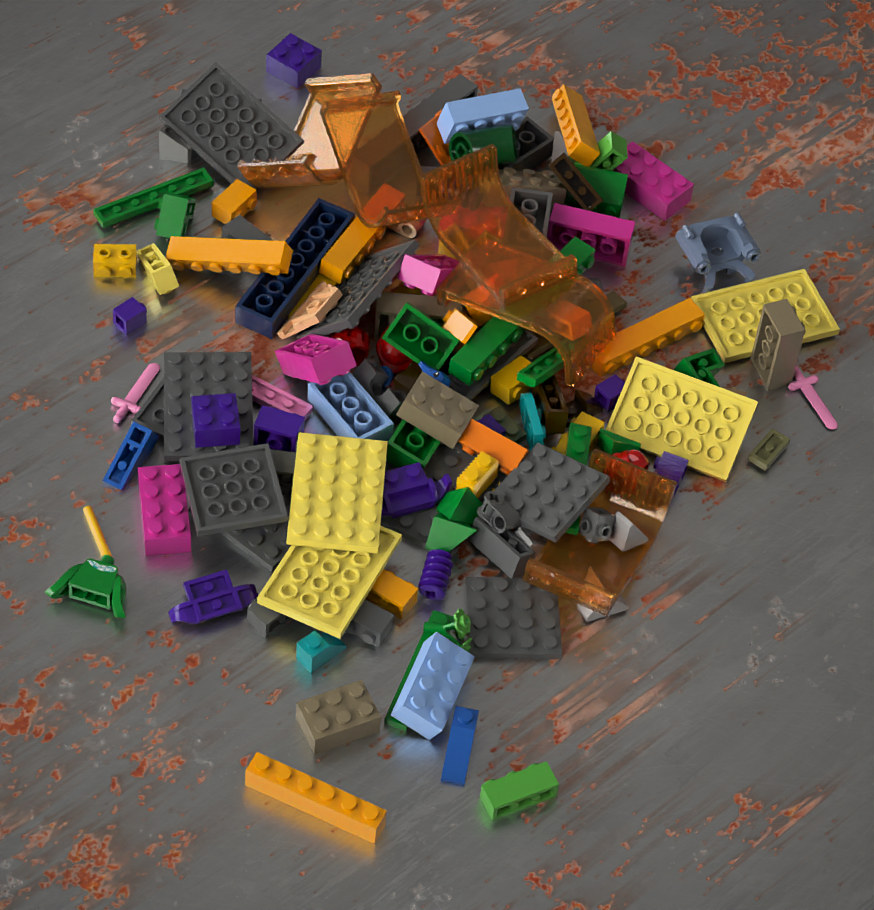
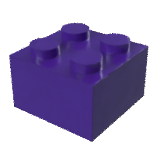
M290 33L266 54V72L298 89L321 68L322 50Z
M236 393L191 396L195 448L240 445V422Z
M262 405L254 423L253 445L268 443L269 448L272 450L296 452L298 433H304L305 417Z

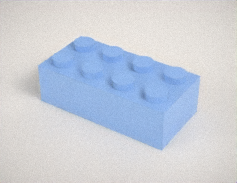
M521 88L446 102L436 124L444 144H448L455 133L513 124L514 130L517 131L529 108Z
M350 372L342 376L337 375L331 378V382L324 385L314 382L308 383L307 400L337 436L389 441L393 435L394 423Z
M435 632L423 642L391 716L428 740L432 739L443 731L475 656L438 632Z

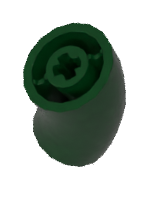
M513 124L455 133L449 142V155L453 165L458 170L467 171L487 166L517 163V142Z

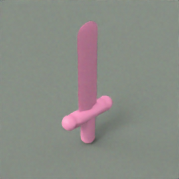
M151 363L147 366L124 400L118 397L111 399L113 405L120 407L113 418L115 423H120L128 411L135 414L139 411L141 406L136 405V403L159 372V364Z
M796 366L794 377L797 381L788 385L789 390L801 389L826 427L836 429L838 423L812 386V384L818 382V376L812 375L805 378Z

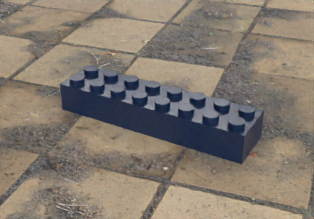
M318 198L286 239V243L293 250L288 274L271 275L261 272L236 304L235 323L273 339L289 318L291 311L320 274L319 269L322 258L354 221L355 213Z

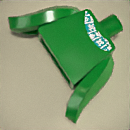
M103 555L100 561L89 558L82 564L74 565L44 592L53 599L69 595V598L109 610L112 607L116 618H126L124 611L127 593L124 578L118 574V567L114 565V558L109 555Z

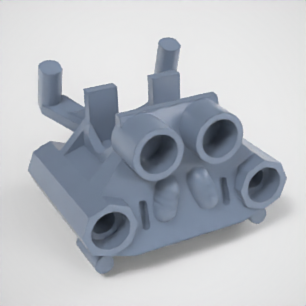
M735 213L733 217L726 216L689 226L684 225L675 235L677 242L696 273L705 274L704 278L706 280L702 294L712 291L717 272L726 269L727 275L738 271L745 277L743 283L752 282L755 278L754 272L742 261L744 259L751 263L758 261L761 251L746 229V223L739 213Z

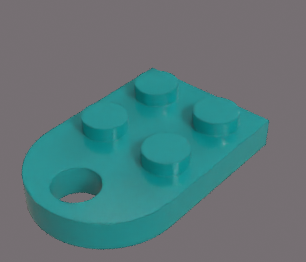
M521 393V421L523 429L527 433L526 440L530 452L537 443L545 446L543 439L546 438V429L544 425L541 426L540 408L536 409L532 393Z

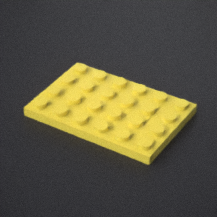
M805 269L691 296L693 302L705 314L703 326L723 363L751 357L763 304L788 299L791 306L795 308L800 322H803L806 329L802 343L838 335L840 331Z
M636 357L605 430L641 443L640 450L649 454L662 457L663 452L666 451L688 459L687 468L727 482L758 406V401Z
M298 433L286 544L378 553L388 441Z
M380 526L378 553L291 545L258 595L257 603L341 639L401 542L402 534Z

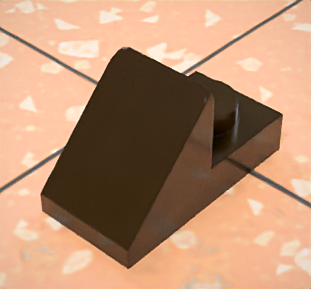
M578 389L575 390L574 400L566 403L569 411L566 428H569L574 417L577 418L581 412L591 416L603 412V408L591 394Z

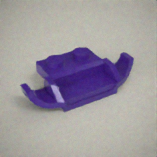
M420 462L385 471L381 515L396 518L434 507L437 502L442 500L452 485L449 474H444L442 479L433 482L432 478L427 479Z
M226 569L183 582V588L188 601L173 607L168 614L172 623L182 621L190 624H199L209 619L244 610L258 597V593L254 584L233 587Z

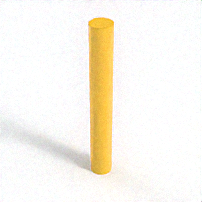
M92 506L84 507L83 511L102 556L109 555L112 557Z

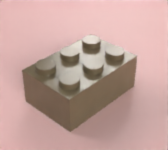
M422 371L396 415L453 449L479 405Z
M363 680L296 702V719L314 755L380 732L381 715Z

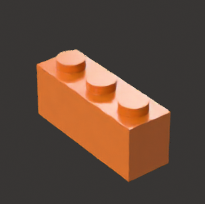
M472 418L458 440L463 446L462 450L471 456L474 453L479 455L480 452H485L499 461V471L507 476L513 469L519 466L529 453L528 449Z

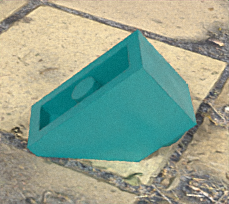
M314 630L297 642L296 659L310 673H313L344 651L347 646L337 637L323 631Z

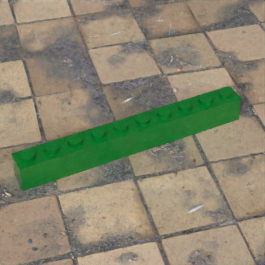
M574 237L451 358L448 373L468 386L475 380L478 381L488 367L491 368L500 355H504L509 346L520 339L525 329L529 330L538 317L541 318L550 305L553 306L562 293L565 294L574 281L577 282L583 272L593 266L596 249Z

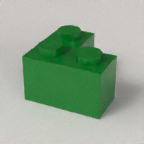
M174 193L164 194V197L160 198L158 206L161 210L160 216L156 218L154 229L157 230L156 235L167 238L171 236L185 237L188 220L193 219L197 199Z
M712 348L683 358L673 370L720 387L714 376L725 365L715 349Z

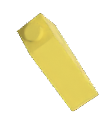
M154 243L137 250L139 261L160 295L171 293L175 288L179 287L171 264Z

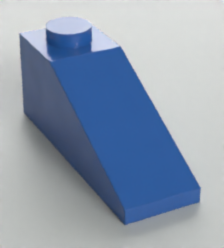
M133 421L102 481L123 491L137 473L138 467H141L150 456L160 436L151 429Z
M460 706L455 707L441 781L465 785L479 710Z

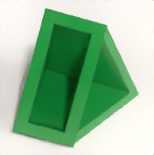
M602 428L599 431L597 446L606 462L614 453H622L625 450L640 451L641 443Z
M466 487L447 492L438 505L436 512L442 513L449 520L472 525L475 517L479 516L477 514L478 508L483 504Z
M442 513L434 516L425 549L429 551L440 549L449 552L477 530L467 523L449 520Z

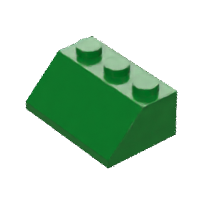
M574 164L603 199V202L595 207L592 212L620 218L628 174ZM567 189L564 205L583 209Z
M408 301L382 337L383 340L416 363L424 361L436 370L441 368L459 342V339L447 331L443 325Z
M403 419L387 442L386 461L396 468L420 462L422 469H424L439 446L440 441Z

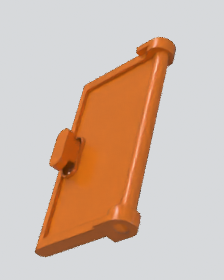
M440 110L419 131L446 174L449 173L450 178L457 174L458 169L450 159L449 143L444 144L436 124L442 112Z

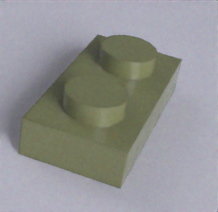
M501 406L483 415L484 417L490 414L506 430L505 437L519 444L526 440L527 433Z
M772 428L749 454L748 461L766 471L789 445L790 438Z

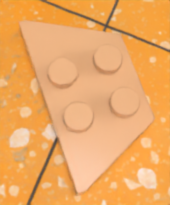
M322 281L277 332L281 340L324 321L326 314L337 306V301L343 294L337 287H333L331 284L327 285L325 281Z

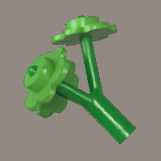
M458 609L457 613H454L455 620L453 623L438 624L424 622L423 631L442 633L446 638L467 652L471 650L470 643L473 640L472 638L461 644L447 632V630H455V635L460 640H464L465 635L470 632L471 621L463 609Z

